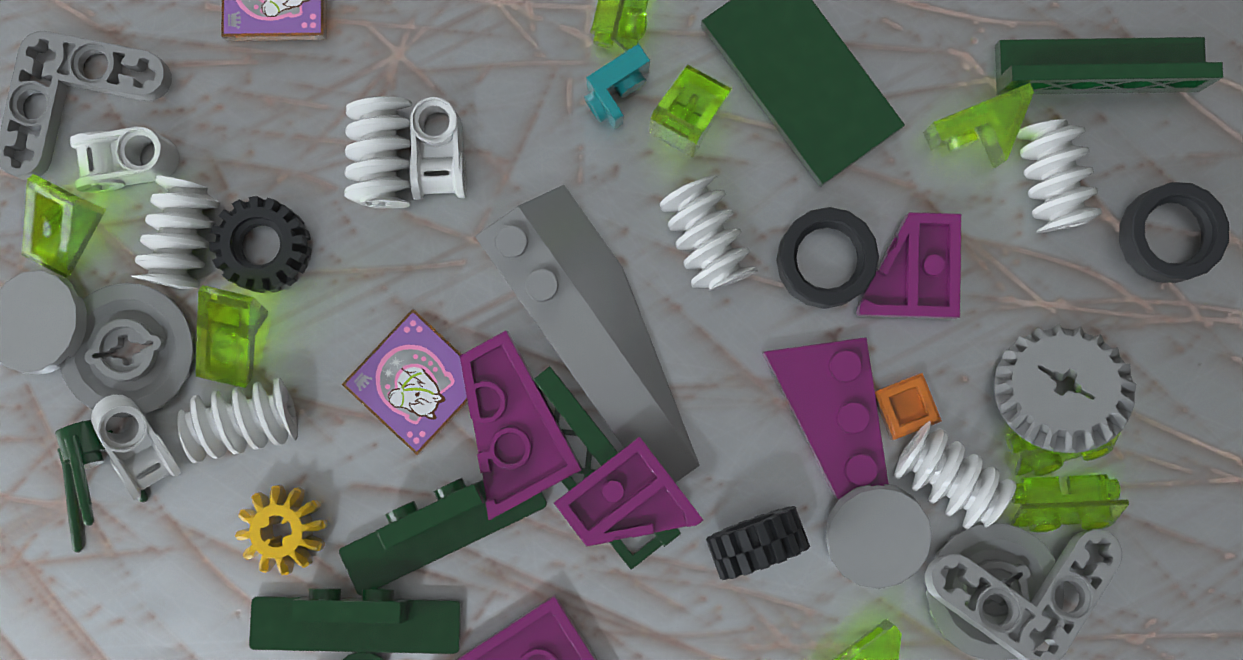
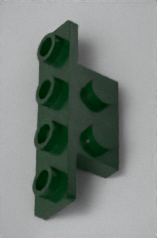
M460 478L433 491L437 501L418 510L415 501H412L385 514L389 522L388 525L340 548L339 555L357 594L362 596V589H378L544 509L547 506V501L543 492L489 520L483 480L466 487L463 478Z
M309 588V597L257 596L251 601L249 647L252 650L456 654L460 650L462 605L458 600L394 599L393 589H362V598H341V588Z

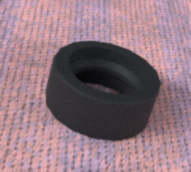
M1170 182L1141 194L1127 207L1119 224V244L1125 260L1139 275L1155 282L1178 283L1208 273L1221 261L1229 244V221L1223 205L1208 190L1193 183ZM1166 203H1175L1187 207L1197 218L1201 229V245L1198 252L1190 260L1182 263H1167L1159 259L1150 249L1145 237V222L1149 214L1158 206Z
M827 207L811 210L793 222L780 241L776 261L779 277L792 296L805 305L826 309L842 306L865 292L876 275L879 253L876 238L863 220L850 211ZM824 228L839 230L848 236L856 248L858 258L856 270L849 281L840 287L830 289L816 287L805 280L798 269L796 258L798 247L805 236L814 230Z

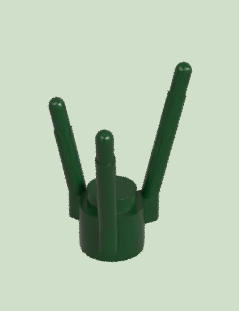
M91 420L74 423L55 432L59 445L57 451L63 470L69 532L71 534L72 549L76 553L81 552L83 549L79 507L83 523L86 526H91L94 523L85 469L102 464L104 462L102 453L107 452L100 442ZM144 489L141 490V497L138 498L142 503L148 500V495Z

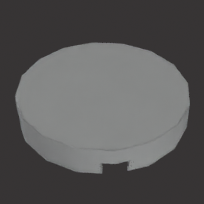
M38 270L22 272L8 280L1 287L0 362L5 367L31 375L52 373L60 368L57 365L61 364L66 358H72L79 350L87 329V309L83 298L77 296L76 291L72 288V286H75L68 279Z
M869 484L856 487L838 500L829 513L826 524V545L832 562L844 577L859 586L881 589L901 584L918 572L929 555L932 541L929 518L914 496L894 485L884 484V486L876 485L871 487Z

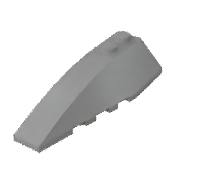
M565 185L517 206L477 234L475 237L622 446L625 448L640 437L675 483L700 466L624 269Z

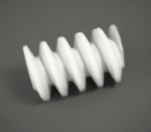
M374 96L356 100L347 105L346 115L355 120V122L346 126L345 134L348 138L357 142L349 144L345 148V155L349 159L356 161V163L346 166L345 176L350 180L358 182L345 188L344 196L347 199L360 205L374 208H405L411 205V202L396 197L397 191L411 187L410 181L396 176V171L410 167L409 160L397 156L398 150L411 147V140L397 136V130L410 127V119L397 115V110L412 106L410 100L402 97Z
M1066 119L1036 123L1019 129L1016 132L1018 139L1032 141L1022 147L1020 156L1023 159L1037 161L1024 170V175L1027 179L1041 181L1028 190V195L1031 199L1045 201V203L1032 211L1035 219L1049 221L1048 224L1036 231L1037 234L1083 225L1102 214L1101 208L1088 207L1084 204L1085 200L1098 193L1097 188L1081 186L1080 184L1082 179L1094 173L1093 167L1076 165V160L1090 152L1089 147L1072 145L1073 139L1085 133V127L1068 125Z
M157 175L155 182L168 190V193L152 194L150 202L163 210V213L147 214L145 222L158 230V233L142 235L140 238V242L153 250V254L137 255L135 258V263L146 269L148 274L133 275L131 277L178 289L199 288L200 282L188 275L187 270L204 268L205 262L193 255L192 250L209 248V241L198 235L197 230L212 228L215 222L203 215L202 210L219 208L220 202L208 195L207 190L209 188L203 185L174 177Z
M718 175L705 177L686 184L671 192L660 202V208L663 212H678L669 220V230L686 231L676 241L677 249L694 250L683 261L685 268L702 269L691 280L693 288H710L708 292L723 288L758 272L756 267L739 266V262L750 253L748 247L732 248L731 243L742 234L741 229H724L723 224L734 214L733 210H716L715 204L726 195L725 190L708 191L707 185Z
M281 378L274 379L273 394L267 395L260 382L253 383L252 399H246L239 386L233 387L232 400L228 404H226L220 391H213L211 407L209 408L205 407L199 395H194L190 400V412L180 409L177 416L179 437L183 449L192 463L203 461L207 454L212 458L223 457L227 452V448L233 454L243 453L247 448V444L254 450L262 449L266 446L268 438L274 445L285 444L288 439V433L295 441L298 438V423L294 403Z
M928 421L919 429L902 452L894 476L900 479L912 470L916 473L911 486L912 490L918 491L926 484H931L933 487L928 499L931 504L947 496L950 500L945 512L946 515L951 517L963 508L967 511L962 525L965 529L971 528L979 521L984 523V527L987 528L1001 516L1008 506L1017 488L1016 482L1011 479L999 482V470L992 466L981 471L982 458L977 454L964 458L965 445L961 442L956 441L946 447L948 433L943 429H938L928 435L931 422Z

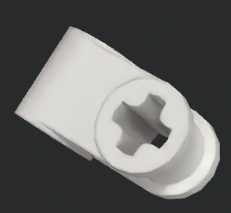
M425 98L418 102L411 112L410 184L414 200L423 199L425 194L455 193L458 198H465L467 195V170L463 151L461 119L451 104L442 98ZM438 112L447 114L450 121L446 132L435 137L425 134V121L430 115Z
M134 126L132 128L107 132H85L70 138L71 147L77 149L80 178L75 181L76 190L81 192L112 191L128 185L153 182L157 175L170 177L175 172L179 163L177 148L171 140L145 127ZM153 143L155 154L149 163L142 165L140 161L141 152L147 145Z
M110 395L104 397L95 405L91 417L93 428L109 454L113 468L133 500L141 497V490L170 474L176 477L181 474L179 467L158 433H154L147 419L131 398L124 395ZM123 412L133 415L132 423L126 431L115 434L105 430L107 421L114 414Z

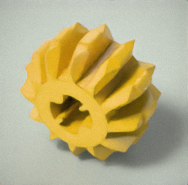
M283 485L271 487L270 499L262 492L255 493L251 496L256 511L253 509H242L238 514L242 521L250 524V528L237 531L235 537L241 541L249 538L252 545L243 552V557L246 560L262 554L259 562V570L261 572L271 571L277 563L281 575H288L293 572L294 561L302 568L312 564V557L308 549L320 551L325 546V542L321 538L314 536L313 531L327 528L328 521L325 519L313 521L311 517L313 513L319 510L321 504L318 500H312L301 506L305 490L300 487L294 488L288 497ZM290 523L292 532L285 537L282 535L275 537L273 525Z

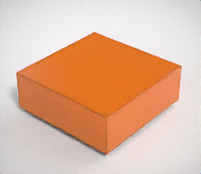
M923 373L875 391L877 407L890 440L919 431L928 421L931 422V425L942 422Z

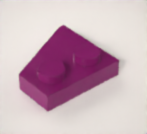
M909 212L902 221L884 255L874 279L865 291L856 309V316L960 318L961 214Z
M640 437L554 502V505L586 547L685 526H696L703 521L702 517Z

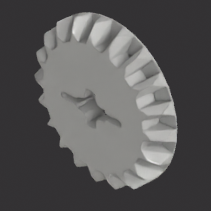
M120 283L109 285L86 296L83 301L87 309V329L81 346L72 358H66L59 364L68 388L78 400L92 410L100 400L110 395H124L131 398L143 415L163 408L165 403L179 395V389L190 378V366L196 357L193 352L192 341L195 336L189 328L187 316L177 307L174 300L154 288L140 284ZM125 337H128L131 343L141 345L153 344L135 353L132 358L133 363L130 365L125 358L115 356L101 358L102 355L114 353L116 349L122 348ZM120 412L114 414L112 417L125 418L133 417V415L129 413Z
M1060 324L1048 330H1041L1037 327L1032 334L1024 338L1019 336L1014 345L1005 350L995 373V400L1006 423L1015 433L1029 443L1053 452H1085L1108 443L1123 430L1135 405L1136 383L1132 380L1130 364H1125L1122 360L1118 347L1111 348L1103 341L1101 334L1092 336L1084 333L1081 326L1074 330L1063 329ZM1066 377L1075 380L1073 389L1078 393L1067 391L1063 396L1055 392L1057 383L1052 379L1063 381Z
M993 523L987 528L984 527V524L965 529L951 536L944 547L936 552V558L948 554H960L969 558L999 581L1007 580L1005 582L1006 586L1029 602L1032 601L1056 563V559L1047 546L1033 534L1019 527L1002 523ZM958 567L942 569L941 575L946 579V584L943 588L946 591L949 588H960L972 596L983 586L980 581L978 587L969 588L960 582L957 578L960 570ZM1061 583L1055 591V601L1061 610L1064 603V583ZM928 589L926 590L930 615L934 619L940 633L955 647L973 657L984 660H1010L1017 658L936 600L928 592ZM970 599L964 602L966 607H968ZM992 599L984 602L983 615L990 624L997 626L1006 620L1008 606L1004 599L1001 603H997ZM1044 610L1042 616L1050 618L1051 621L1043 632L1031 631L1029 638L1035 642L1033 650L1044 642V635L1049 627L1058 623V620L1049 617Z

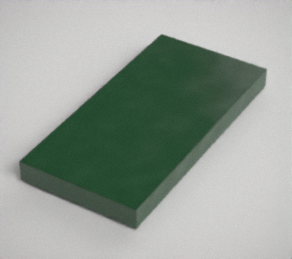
M730 0L701 21V27L820 187L905 126L904 122L813 0Z

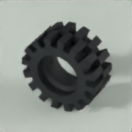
M258 196L249 197L248 202H243L240 199L233 202L234 209L229 212L224 209L218 215L223 221L220 226L215 224L212 226L210 233L216 235L215 242H209V250L216 254V258L212 259L217 269L223 271L222 276L228 281L253 292L264 293V291H270L274 293L281 291V286L285 284L288 286L294 284L297 281L294 277L298 272L302 274L305 272L308 266L303 263L305 257L311 258L312 251L307 246V241L311 240L310 233L304 228L303 224L305 223L300 216L284 204L268 197L264 200ZM268 226L273 228L278 234L280 240L278 254L269 263L263 265L252 264L243 253L244 238L253 228Z
M795 506L758 515L750 520L739 522L737 525L729 526L706 538L717 572L722 580L734 579L741 575L752 574L759 569L769 568L773 564L787 561V558L800 555L801 552L807 551L810 547Z

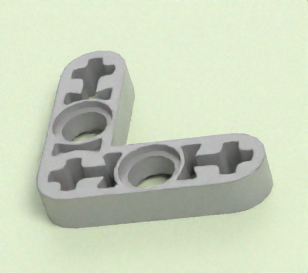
M37 31L29 34L22 41L18 49L0 129V167L6 173L23 180H34L41 177L48 170L52 161L68 86L142 101H154L164 96L169 90L172 76L169 67L155 54L146 50L47 31ZM49 48L56 53V58L54 61H46L43 66V64L36 61V56L38 53H46ZM93 54H104L108 61V68L105 74L97 79H87L83 72V65L86 59ZM148 64L149 69L156 73V77L154 80H146L142 88V84L136 79L122 74V65L128 70L144 72ZM31 76L40 80L44 77L51 82L50 87L36 81H30ZM34 93H42L47 100L45 113L39 118L27 119L23 112L25 100ZM20 125L34 131H40L39 137L31 133L26 135L20 132ZM27 148L33 151L32 161L24 160L21 164V162L14 159L16 150L24 151Z
M1103 529L1084 530L1075 534L1069 540L1031 602L969 558L960 554H948L934 558L926 569L925 584L928 592L936 600L1020 660H1061L1118 570L1122 560V548L1118 539L1112 533ZM1100 544L1098 553L1104 558L1103 562L1089 564L1082 576L1069 571L1070 567L1072 569H1083L1090 559V553L1084 549L1086 545ZM958 567L960 570L957 578L960 582L969 588L978 587L980 581L983 586L972 596L960 588H949L946 591L943 588L946 584V579L941 575L942 569ZM1085 577L1091 578L1092 582L1090 583ZM1065 581L1073 584L1079 593L1078 605L1069 613L1062 611L1055 601L1056 588ZM993 594L1001 596L1008 606L1006 620L997 626L990 624L983 615L984 601ZM970 599L968 607H966L964 602ZM1044 610L1049 617L1062 621L1065 625L1064 627L1061 625H1051L1044 635V641L1050 645L1048 651L1037 650L1033 653L1032 650L1035 642L1029 638L1031 631L1043 632L1051 621L1050 618L1042 616Z

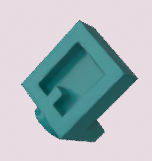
M639 43L586 77L587 89L590 93L584 96L588 107L600 123L608 119L614 129L623 124L624 115L612 96L618 92L621 98L626 97L639 89L647 81L644 75L649 72L650 59Z

